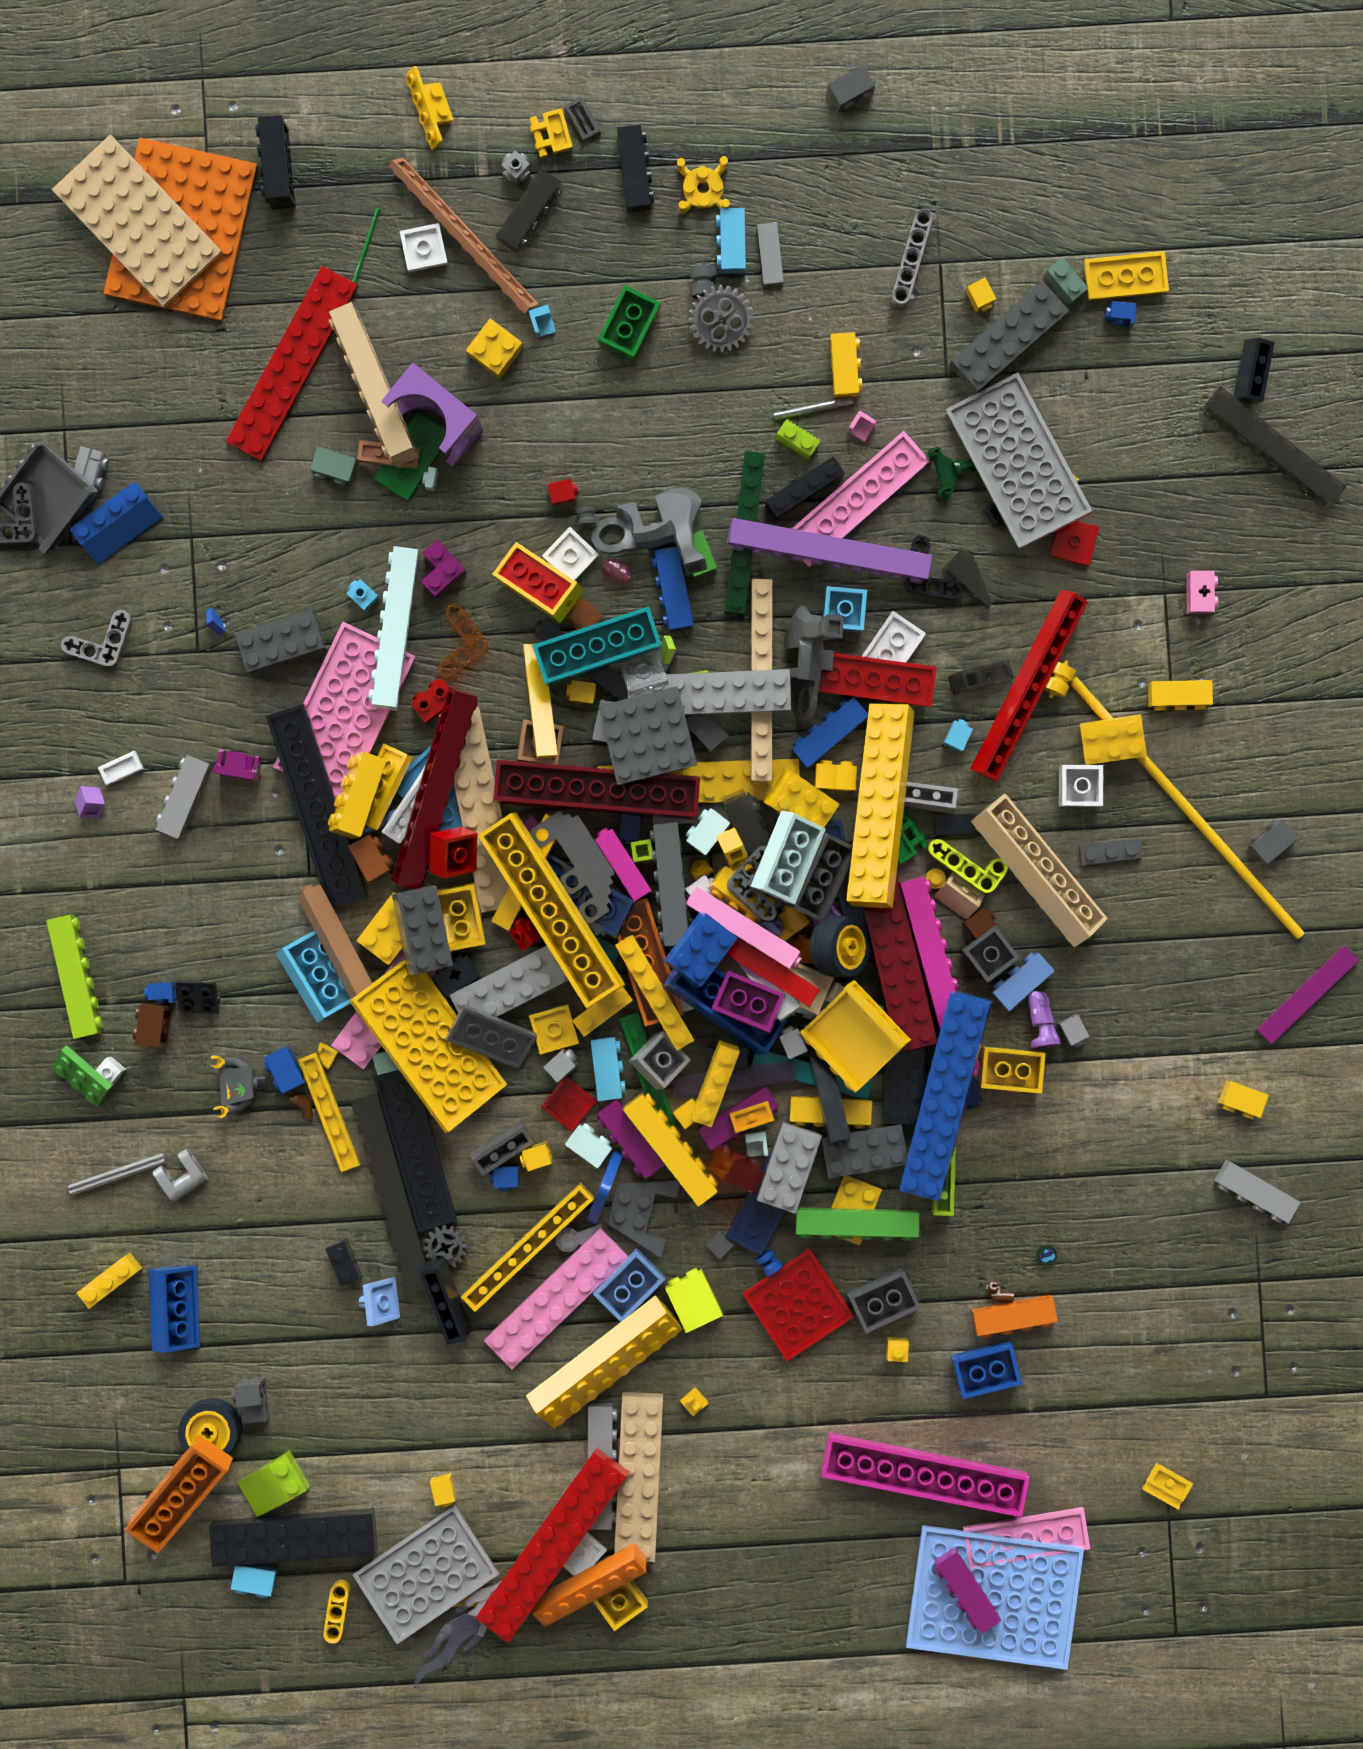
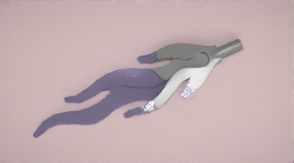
M501 1580L495 1584L477 1589L456 1609V1613H460L473 1603L478 1602L474 1609L452 1619L441 1628L430 1650L423 1653L422 1657L427 1658L433 1655L444 1640L449 1639L448 1643L439 1656L421 1667L416 1675L414 1688H417L425 1674L448 1664L459 1645L466 1638L475 1634L465 1645V1652L480 1641L487 1627L478 1621L476 1616Z

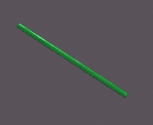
M376 208L352 281L354 283L357 282L380 212L379 208Z

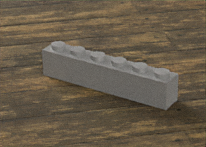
M589 1403L588 1458L597 1447L610 1458L617 1461V1450H613V1442H617V1429H613V1422H617V1409H613V1403ZM616 1493L589 1530H612V1523H616V1511H612V1503H616Z

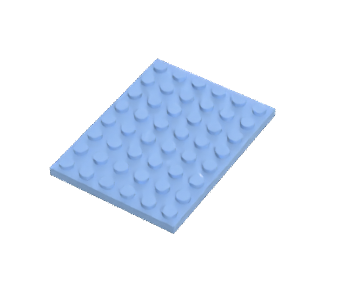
M922 1525L906 1648L1068 1670L1084 1548ZM965 1537L970 1539L973 1564L993 1561L996 1565L976 1566L970 1569ZM985 1539L984 1541H982L981 1546H979L980 1540ZM992 1541H994L995 1549L993 1550V1552L988 1554V1551H990L993 1548ZM999 1541L1004 1548H1010L1013 1543L1015 1545L1011 1550H1003L999 1545ZM954 1547L1002 1620L982 1634L978 1628L976 1630L972 1628L968 1621L970 1616L967 1612L963 1613L956 1603L959 1599L956 1595L951 1596L945 1586L948 1584L944 1577L940 1579L934 1569L937 1567L934 1560ZM1056 1550L1073 1551L1070 1553L1052 1556H1044L1040 1554L1035 1556L1033 1559H1029L1027 1556ZM1025 1556L1026 1560L1015 1561V1558ZM1006 1559L1003 1563H997V1562L995 1561V1560Z

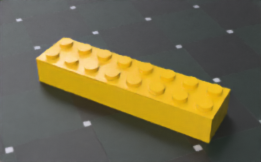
M654 1296L526 1395L536 1414L555 1429L557 1426L562 1425L570 1416L579 1412L588 1402L594 1400L597 1395L611 1387L619 1378L628 1374L637 1364L642 1363L650 1354L659 1350L668 1340L677 1336L683 1328L674 1314Z

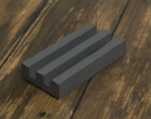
M582 97L564 106L583 143L587 142L588 139L594 138L595 135L601 134ZM579 103L594 128L592 132L577 107ZM571 107H573L583 127L585 128L587 132L586 135H584L572 111L570 110Z

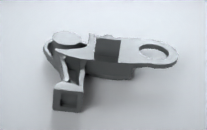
M671 488L655 496L657 510L661 519L659 523L643 527L636 502L618 505L616 517L606 518L598 522L592 530V543L603 554L614 555L620 554L623 551L648 549L650 552L667 547L668 543L676 542L686 576L707 570L705 558L700 552L696 551L694 546V531L697 528V517L701 510L702 500L698 494L690 489ZM609 527H619L625 532L624 539L616 545L604 544L600 540V535Z
M800 605L796 609L790 620L785 638V650L799 651L798 667L790 668L791 691L796 693V716L799 721L807 723L811 721L816 711L821 670L832 671L834 650L823 649V640L842 638L844 616L827 614L821 619L818 615L810 614L804 605ZM808 690L810 701L808 709L804 713L803 696L805 691Z

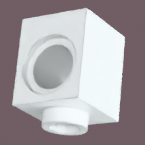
M112 1057L105 1058L96 1069L112 1085L127 1070Z

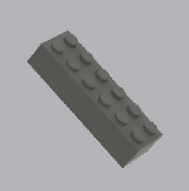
M1041 281L952 359L949 366L966 386L976 394L1065 318L1069 310L1050 288Z
M678 822L653 825L654 830H650L651 842L655 845L656 849L652 851L653 863L657 865V870L654 871L655 883L659 885V891H656V900L661 905V911H658V921L660 925H663V931H660V942L667 950L673 949L690 926L688 906L686 905L687 892L681 828Z

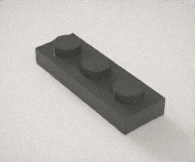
M1140 838L1079 845L1081 866L1142 858Z

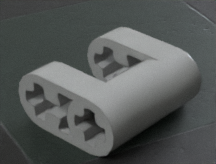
M188 1148L178 1153L180 1161L188 1172L175 1181L164 1166L161 1165L153 1170L154 1177L169 1199L174 1203L208 1180L207 1174Z

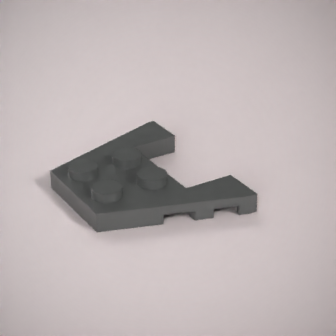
M673 1179L617 1183L607 1224L658 1257H662L666 1238L646 1234V1229L655 1194L658 1193L677 1198L680 1186L679 1181Z

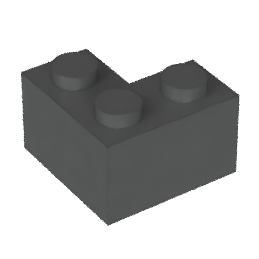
M266 1378L240 1380L234 1387V1390H232V1400L236 1402V1408L238 1407V1418H242V1424L267 1421L270 1415Z

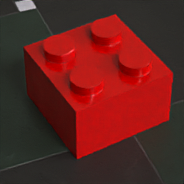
M463 826L430 833L429 872L442 878L475 872L477 867L478 833Z

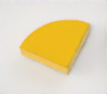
M320 1042L318 1047L319 1058L322 1064L327 1069H330L339 1051Z

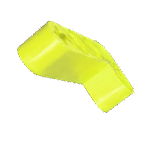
M935 839L928 843L927 852L932 858L982 893L992 892L1007 873L1008 866L1001 858L991 860L983 870L943 840ZM940 844V850L946 852L948 849L949 852L941 859L943 854L940 852L934 853L933 845ZM950 855L958 857L956 866L949 864L948 858ZM995 862H999L1003 866L1000 873H996L993 870ZM968 866L972 867L975 871L972 878H968L965 875V869ZM984 878L989 879L991 882V886L987 890L981 886V881Z

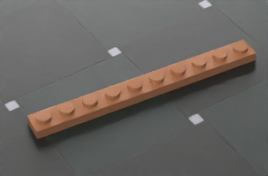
M404 158L395 159L390 163L389 167L393 170L394 175L401 179L407 185V189L420 199L421 204L433 213L434 218L445 226L448 233L457 239L461 247L475 259L476 264L482 267L488 273L490 279L502 288L503 293L516 303V307L519 310L527 313L539 305Z

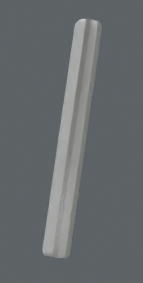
M161 1153L70 1184L68 1190L71 1195H75L166 1163L164 1154Z

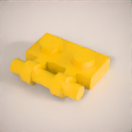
M562 108L542 113L543 122L539 123L536 116L529 119L531 124L530 131L531 134H534L536 141L534 144L535 149L539 152L540 158L548 156L546 149L552 147L553 154L573 149ZM547 130L549 139L543 140L541 131Z

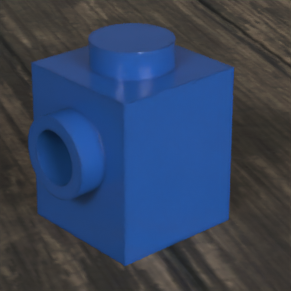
M501 1165L496 1167L493 1171H490V1183H494V1188H499V1191H511V1187H519V1165Z

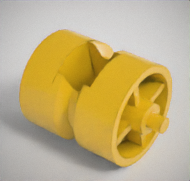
M1067 660L1064 663H1057L1044 690L1050 693V698H1053L1054 695L1065 698L1069 690L1067 683L1074 679L1077 671L1068 665L1069 661Z

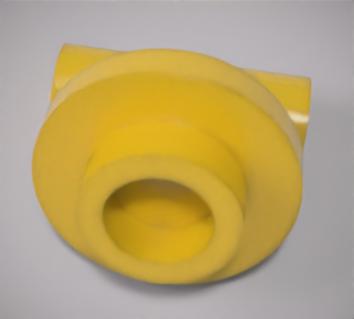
M706 860L695 861L690 868V873L696 881L704 875L707 877L714 872Z

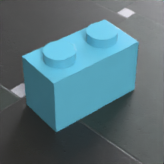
M263 1564L235 1565L231 1590H236V1593L243 1595L253 1593L259 1598L271 1597L275 1588L278 1567Z

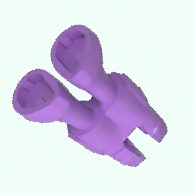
M1042 991L1030 992L1028 994L1032 1024L1033 1027H1039V1036L1031 1041V1049H1044L1060 1045V1038L1053 1025L1055 1022L1050 1009L1049 997Z

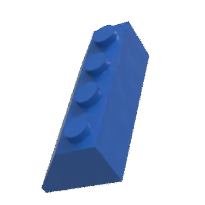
M134 481L69 530L85 551L99 565L160 521L163 516L141 486Z
M171 1266L149 1269L152 1351L168 1353L200 1347L197 1266Z

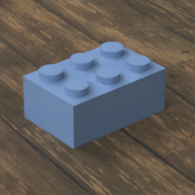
M636 1248L594 1290L593 1295L622 1322L665 1280V1275Z

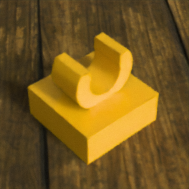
M696 1387L680 1399V1402L692 1416H695L708 1404L706 1398Z

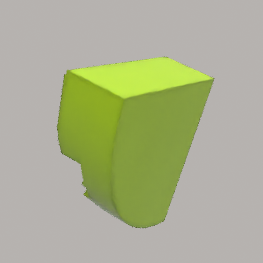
M664 635L661 657L662 663L669 665L676 649L671 636Z

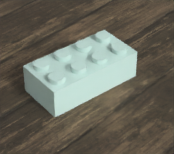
M781 811L751 887L781 901L795 904L826 828L795 813Z

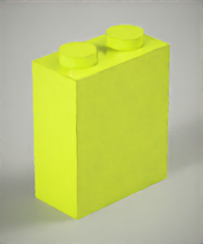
M697 1268L686 1272L687 1276L681 1279L675 1277L667 1282L668 1285L665 1286L666 1292L686 1333L723 1316V1312L703 1270H697Z

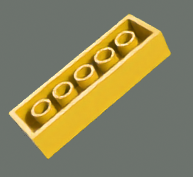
M641 1092L624 1106L623 1111L699 1207L718 1192V1181L712 1173L707 1174L705 1172V1164L699 1157L695 1159L692 1155L693 1149L688 1142L685 1141L683 1143L679 1138L681 1134L674 1125L669 1126L667 1115L662 1109L659 1111L654 1106L656 1101L649 1093L645 1095L644 1092Z

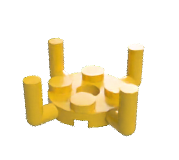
M723 156L720 158V165L715 170L700 166L690 171L685 167V160L683 158L677 160V170L685 177L683 192L686 201L679 202L680 214H685L692 206L698 209H708L715 205L719 209L729 208V200H721L723 182L720 177L728 167L727 157ZM700 184H706L709 190L706 193H700L697 187Z

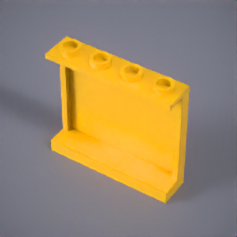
M853 980L799 1033L802 1035L803 1041L816 1050V1055L830 1065V1070L844 1080V1085L849 1090L857 1092L911 1039L864 989Z

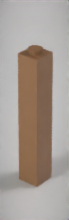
M312 884L301 889L302 893L297 898L350 999H352L370 986L372 982L321 885L319 884L315 887Z

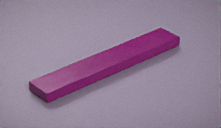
M1342 946L1256 1030L1269 1044H1272L1359 960L1345 946Z

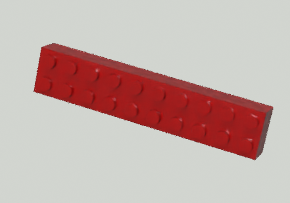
M596 1447L481 1608L476 1619L509 1643L624 1482L629 1471Z

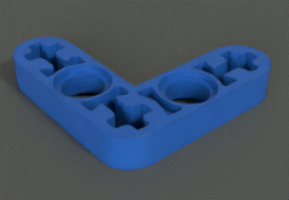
M613 1151L586 1221L593 1224L597 1223L621 1162L622 1153Z

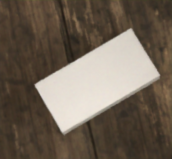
M132 751L98 767L106 786L144 770L136 751Z

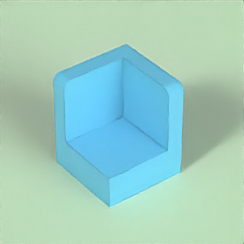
M548 305L529 311L537 338L556 332Z

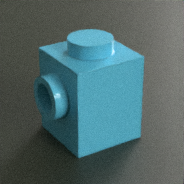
M361 579L358 582L356 580L353 581L347 588L349 591L346 594L365 612L380 599Z

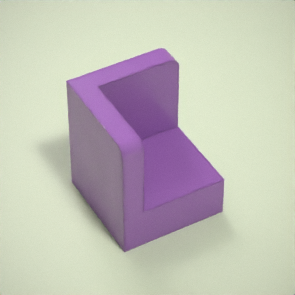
M80 786L75 798L79 817L99 819L105 806L100 788Z

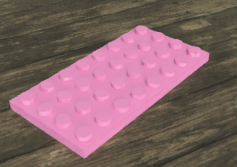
M342 622L303 703L306 704L335 797L338 794L341 795L343 789L341 782L343 777L348 774L349 768H347L350 757L363 751L371 753L391 711L373 708L372 702H369L370 689L374 690L375 682L371 681L372 672L377 669V662H374L375 651L379 650L380 643L377 642L376 637L345 622ZM406 651L400 690L416 659V656ZM278 756L273 768L283 772Z

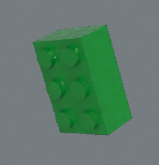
M624 285L600 333L598 345L635 362L659 314L661 302Z

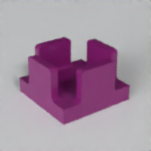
M219 749L213 773L260 782L262 757L255 756L254 759L253 756L234 751H227L226 754V751Z

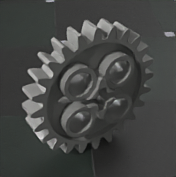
M719 285L718 291L711 286V293L703 290L705 296L697 295L699 303L692 302L695 310H689L694 315V317L688 318L689 322L694 323L689 328L690 330H696L692 335L694 338L699 337V344L705 341L704 347L706 349L712 345L713 352L716 351L717 347L723 352L726 346L731 351L732 344L738 348L739 340L745 342L743 335L750 336L747 328H753V325L749 323L750 320L754 319L753 315H749L753 308L747 307L750 301H743L745 295L742 293L738 296L739 291L736 288L731 292L730 286L723 290L722 285ZM728 300L730 302L728 308L721 309V302ZM711 311L712 317L709 320H704L703 314ZM720 315L723 316V319H724L723 322H720V321H719V318H718V317H719ZM738 317L740 319L739 324L731 326V320ZM721 328L722 334L719 337H714V330Z

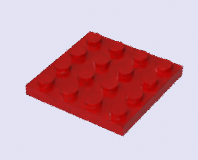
M810 1248L784 1264L774 1274L766 1276L742 1292L786 1361L792 1359L855 1317Z

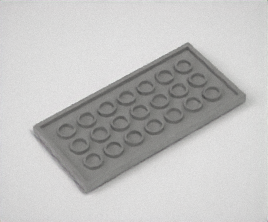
M1018 372L946 409L950 421L1019 550L1092 514L1090 505Z

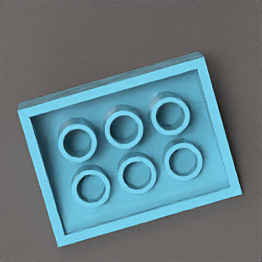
M315 930L283 947L276 953L317 1023L351 1004V999Z

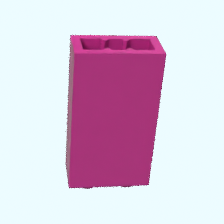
M605 828L597 833L596 843L632 899L637 901L650 893L652 890L613 829L608 831Z

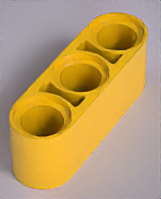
M343 1579L333 1584L329 1595L324 1638L331 1644L337 1643L341 1639L345 1629L351 1587ZM335 1588H343L345 1590V1594H337ZM339 1608L342 1614L335 1615L332 1609ZM336 1628L339 1634L332 1635L329 1629Z

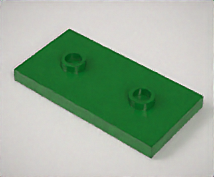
M419 412L415 413L407 426L414 446L421 449L418 469L382 465L374 477L376 482L406 501H409L422 481L424 472L428 471V468L431 467L440 453L439 447L446 434L444 428Z

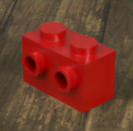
M435 679L428 685L429 689L427 691L417 693L412 698L413 702L410 703L426 724L441 714L449 688L443 679Z

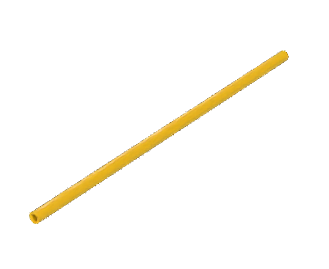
M1077 676L1069 682L1101 720L1113 718ZM1148 756L1136 758L1296 939L1303 936L1304 931Z

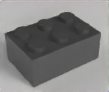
M902 1268L847 1293L865 1334L921 1309Z

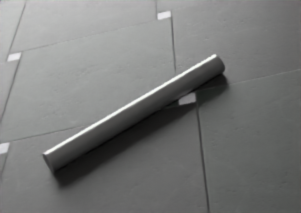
M851 396L773 413L774 421L852 405L853 399Z

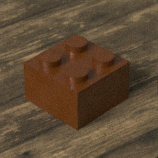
M143 1003L140 1004V1007H137L135 1019L138 1020L137 1028L133 1030L135 1045L158 1048L168 1045L172 1013L171 1005Z

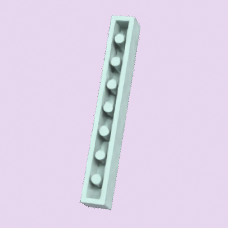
M394 546L393 552L389 553L388 564H391V571L386 573L385 583L389 585L388 591H384L383 603H386L385 611H381L380 623H383L382 631H378L377 642L380 643V648L375 651L374 662H377V669L373 670L371 680L375 684L374 690L370 689L369 702H372L373 708L397 711L419 558L418 549Z

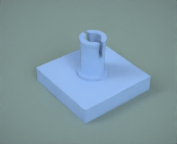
M387 1278L363 1285L364 1295L360 1297L359 1302H365V1304H359V1306L366 1310L367 1326H375L400 1318L396 1278Z

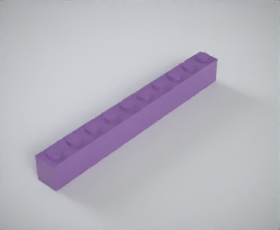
M736 518L731 520L727 545L732 546L731 549L743 551L744 548L752 549L751 552L755 554L768 552L772 553L771 556L776 558L790 556L793 561L803 562V559L811 560V564L814 565L828 563L831 564L832 568L843 569L844 566L851 568L850 571L862 573L863 570L871 571L870 574L874 576L887 574L890 575L891 579L902 580V577L909 578L912 583L919 584L928 579L932 559L930 554Z

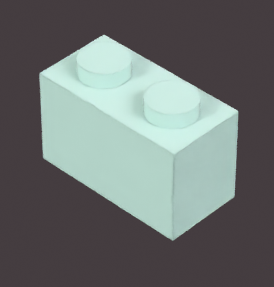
M579 1124L565 1145L598 1169L612 1149V1146H610L611 1141L603 1135L599 1138L593 1133L595 1130L588 1124Z

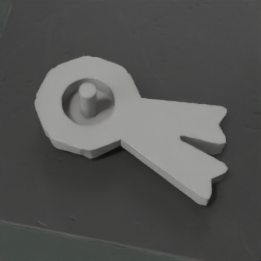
M601 1224L579 1232L572 1227H564L555 1236V1244L563 1252H572L579 1244L582 1245L601 1227Z

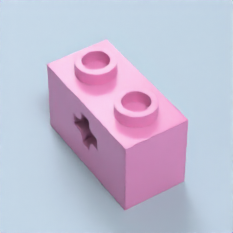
M1190 571L1186 574L1187 614H1211L1217 609L1218 597L1215 596V589L1218 586V578L1215 576V571ZM1202 589L1203 592H1206V595L1203 596L1199 593V590Z

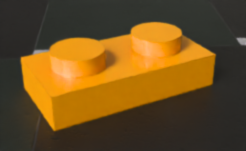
M768 1101L729 1113L735 1133L774 1121Z

